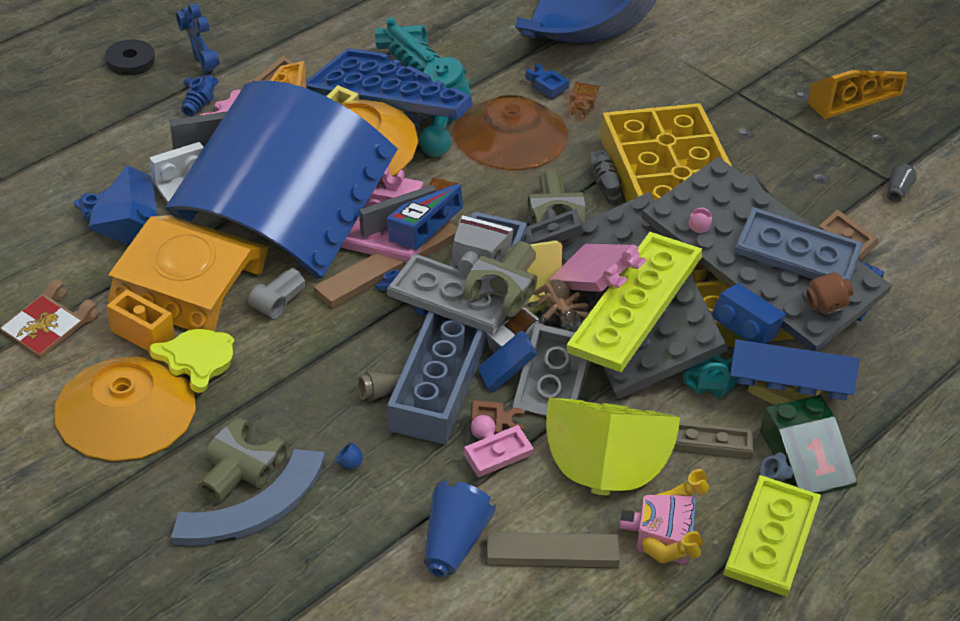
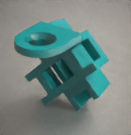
M719 354L683 370V383L698 394L707 390L718 399H721L733 390L736 385L737 378L731 377L729 373L731 372L733 358L731 357L725 361Z

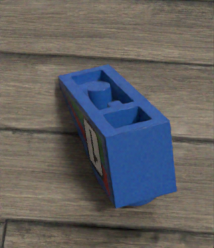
M455 184L402 204L386 218L389 241L417 250L463 208L461 185Z

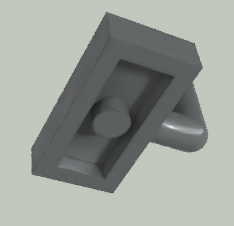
M547 209L545 211L546 220L526 227L528 244L549 241L562 242L584 233L577 209L558 216L553 209Z

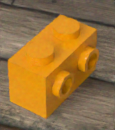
M126 289L107 305L110 331L140 348L150 352L152 344L165 343L175 339L172 313Z

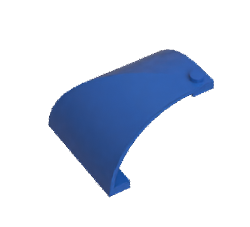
M539 0L532 19L517 17L515 27L521 33L520 35L528 38H535L537 36L570 43L599 42L614 38L632 29L650 12L656 0Z

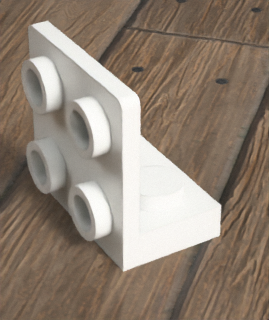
M200 142L149 157L152 182L167 204L204 147Z

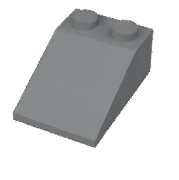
M535 323L531 343L537 356L523 367L512 408H521L524 412L546 417L549 397L579 400L591 361L567 353V343L575 332Z

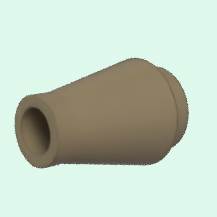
M365 372L357 380L360 398L372 402L392 394L401 374Z

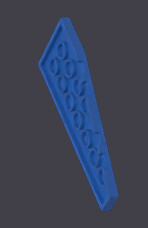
M347 48L306 80L307 89L326 97L339 85L357 93L359 100L384 102L400 110L425 113L431 116L449 117L450 119L462 117L473 106L470 95L454 87L451 89L446 88L443 82L439 80L434 82L431 76L411 66L403 67L399 60L394 59L391 61L387 54Z

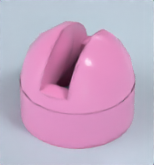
M704 207L694 209L689 217L688 224L690 229L697 233L709 231L713 220L712 213Z

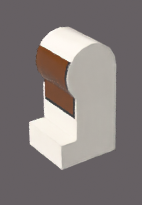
M522 308L515 316L497 328L493 335L486 332L489 349L495 353L519 331L526 333L531 341L535 323L544 325V323L527 308Z

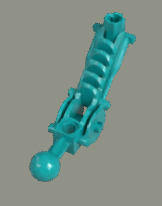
M390 17L386 20L388 28H376L375 44L377 49H388L404 67L411 66L431 76L432 81L439 80L444 83L446 88L451 89L454 87L470 95L472 99L471 84L465 78L466 69L458 59L453 57L441 58L427 45L428 39L425 25L399 27L395 18ZM430 115L432 120L431 126L426 127L419 137L420 148L427 156L437 158L449 151L452 145L451 135L446 130V126L457 121V119Z

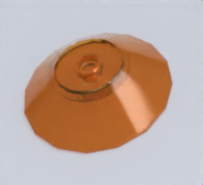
M503 95L484 99L473 104L462 117L455 121L453 131L459 148L473 160L493 168L509 170L540 167L556 159L566 148L569 130L559 114L547 105L520 95Z

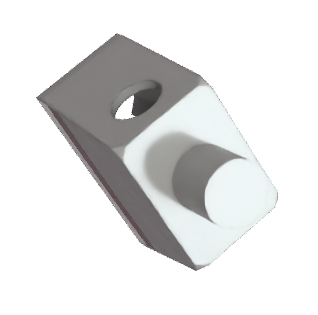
M462 215L453 242L452 263L458 266V270L461 273L468 275L473 265L482 255L501 262L512 247L513 228Z

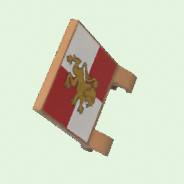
M54 279L41 296L1 326L0 332L41 359L84 323L96 320L99 312L94 309L97 305L92 300H85L76 314L57 303L56 301L63 300L67 296V292L62 288L64 283Z

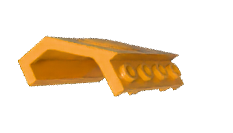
M151 216L108 274L113 279L107 302H112L127 289L171 312L173 324L188 330L205 329L215 332L225 295L242 270L254 274H262L269 247L176 216Z

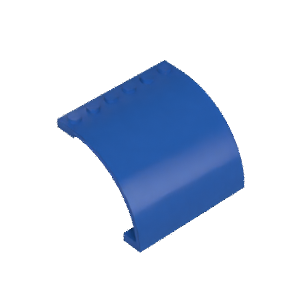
M250 82L244 85L165 209L174 216L191 222L198 211L238 223L287 251L297 259L298 264L315 278H323L359 217V209L364 208L398 148L359 115L322 94L285 82Z

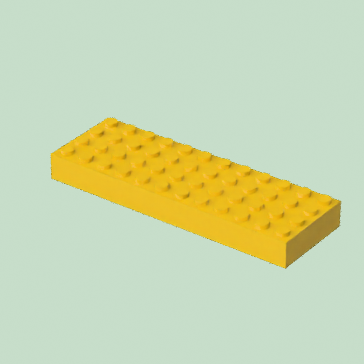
M701 103L602 113L600 139L604 149L614 162L621 179L620 187L627 202L648 192L651 193L654 201H656L717 157H720L732 166ZM698 263L691 272V275L712 314L720 294L730 287ZM714 320L727 347L735 346L736 340L746 341ZM780 328L776 338L770 342L795 338Z

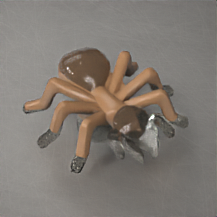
M552 279L549 283H545L538 289H535L532 295H539L542 292L545 295L536 302H530L528 304L529 308L539 307L549 300L541 311L543 316L538 320L541 324L548 321L555 325L561 324L562 327H566L567 331L576 332L589 315L587 303L577 304L581 293L577 291L569 297L571 294L570 286L562 280Z

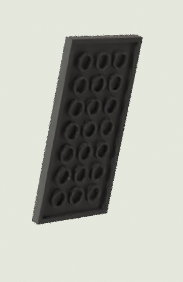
M720 157L711 161L642 210L641 218L665 237L702 248V258L698 263L727 286L732 287L739 283L786 313L787 315L781 328L810 351L817 352L887 295L892 286L857 260L850 279L853 295L849 296V306L846 309L822 315L817 310L813 311L807 299L806 289L810 286L811 278L735 254L736 244L752 207L803 224H810ZM704 207L712 213V225L709 231L697 233L690 229L688 224L689 217L694 209Z
M648 192L583 222V234L559 242L562 244V266L584 244H634L639 247L649 232L664 236L641 218L642 210L655 202L651 193ZM691 274L624 370L618 372L604 366L617 399H621L728 351L726 343ZM609 286L602 292L572 290V292L579 291L581 293L577 304L587 303L589 306L587 312L590 313Z

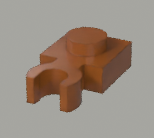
M473 400L471 404L470 433H472L471 423L479 415H487L493 419L495 423L494 434L502 432V428L509 429L517 426L512 421V418L523 417L524 410L512 408L505 412L503 411V403ZM519 424V427L523 431L524 425Z

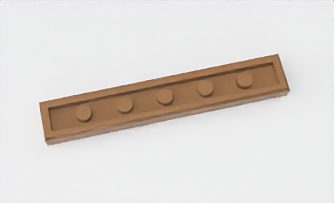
M448 221L425 242L418 255L427 257L454 242L458 227ZM375 253L314 286V294L332 309L383 280V275L395 269L401 271L407 263Z

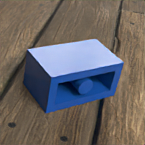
M737 283L720 294L711 315L714 320L746 341L767 344L776 338L787 314Z

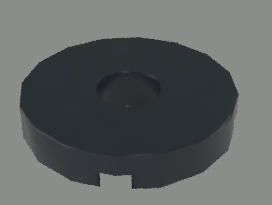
M135 39L119 41L109 46L106 50V65L117 74H122V71L129 72V75L140 74L153 66L155 52L153 47L145 41Z

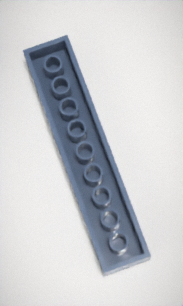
M473 211L472 218L513 228L512 246L519 241L525 242L527 223ZM451 261L449 266L458 269V266H455ZM429 311L388 402L387 431L446 445L487 344L486 332Z

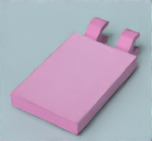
M584 244L548 280H559L567 285L570 290L602 292L607 286L618 289L627 281L626 277H621L619 274L626 267L639 269L647 260L643 257H638L640 255L638 252L639 248L634 244Z

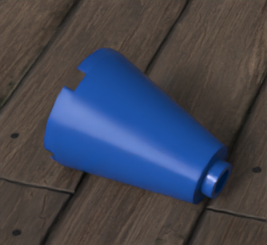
M442 481L436 484L432 493L424 564L428 567V571L437 577L444 578L447 575L455 574L493 518L496 510L495 504L493 506L490 505L491 497L477 487L458 481L455 487L446 486L448 481Z

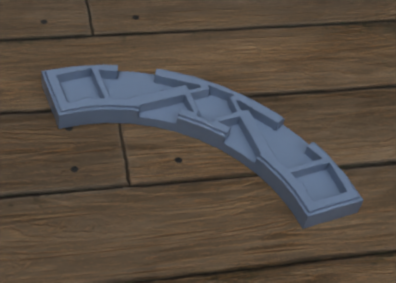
M294 449L291 459L281 475L264 491L240 504L208 512H178L171 535L172 545L197 546L215 544L216 540L231 537L239 539L274 524L300 504V499L308 490L313 488L325 462V452Z

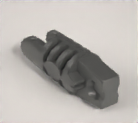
M605 149L591 152V170L599 189L603 191L606 200L610 204H619L622 199L619 189L621 179L613 160Z

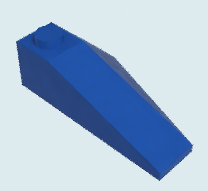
M127 165L92 208L88 229L129 246L151 216H157L152 177Z

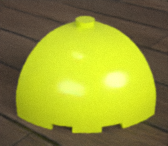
M549 397L546 416L548 443L559 469L569 479L591 487V493L598 495H610L611 490H633L650 482L667 463L676 443L680 417L665 413L630 409L627 406L608 403L598 404L585 402L584 400Z

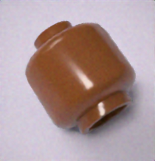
M833 272L812 279L809 288L806 289V295L813 311L817 310L822 315H828L846 309L849 306V296L853 295V288L848 278L843 279L839 273Z

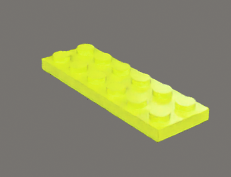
M649 232L638 247V252L640 253L638 257H643L647 261L639 269L626 267L619 274L621 277H626L627 281L618 289L609 286L567 343V353L622 372L702 258V248Z

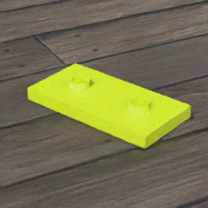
M760 475L723 575L788 597L821 495Z

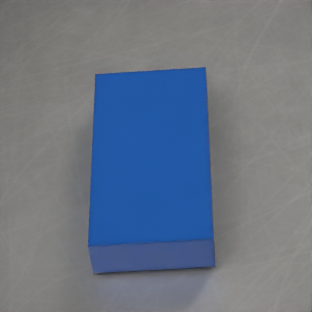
M519 331L482 363L478 369L487 388L495 392L537 356V353L528 335L523 331Z

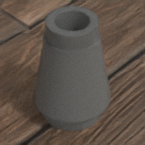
M899 164L892 169L887 197L891 201L900 202L916 182V171L912 166Z

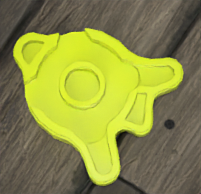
M193 329L181 333L169 342L152 344L149 354L155 360L166 362L172 375L188 374L190 376L191 389L194 392L203 393L207 390L209 380L214 376L222 374L231 365L234 338L224 332Z

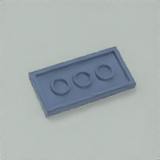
M752 207L734 253L811 279L837 272L843 279L848 278L850 281L863 243Z

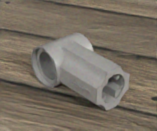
M296 269L286 270L267 286L264 284L255 286L249 295L248 304L271 319H277L284 312L287 302L305 288V280Z

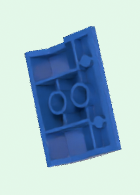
M736 340L730 376L737 378V384L754 386L755 381L767 382V388L785 391L786 385L798 387L797 393L816 396L817 390L829 392L828 398L847 401V396H854L860 358Z

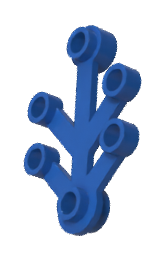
M198 3L188 5V10L184 7L181 8V11L176 12L177 24L180 31H187L196 61L200 60L203 73L213 72L216 66L220 65L219 56L216 50L211 51V49H208L200 36V33L209 31V23L206 16L201 17Z

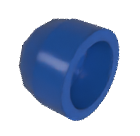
M349 442L340 451L335 462L345 469L353 470L361 465L363 455L359 447Z

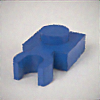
M535 64L534 71L526 69L525 78L530 82H534V87L550 98L569 89V80L553 70L546 72L540 64Z

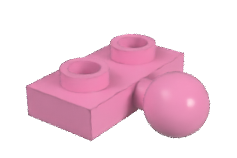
M479 415L473 419L471 432L476 438L481 440L465 446L463 455L478 478L532 456L534 448L519 425L494 434L495 423L491 417Z

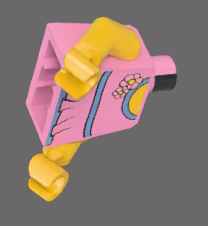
M696 469L688 476L689 484L684 482L671 490L656 495L644 496L641 513L622 510L619 529L638 532L636 548L640 552L648 554L659 563L665 564L673 561L687 565L689 557L696 559L700 556L701 549L699 546L704 545L700 534L697 531H693L696 496H693V492H696L698 495H705L709 491V485L706 482L708 476L702 469Z

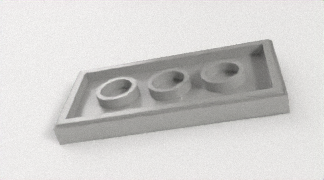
M415 253L387 288V296L492 335L506 317V315L502 314L504 302L502 297L486 294L472 302L463 299L464 284L468 275L461 273L454 267Z

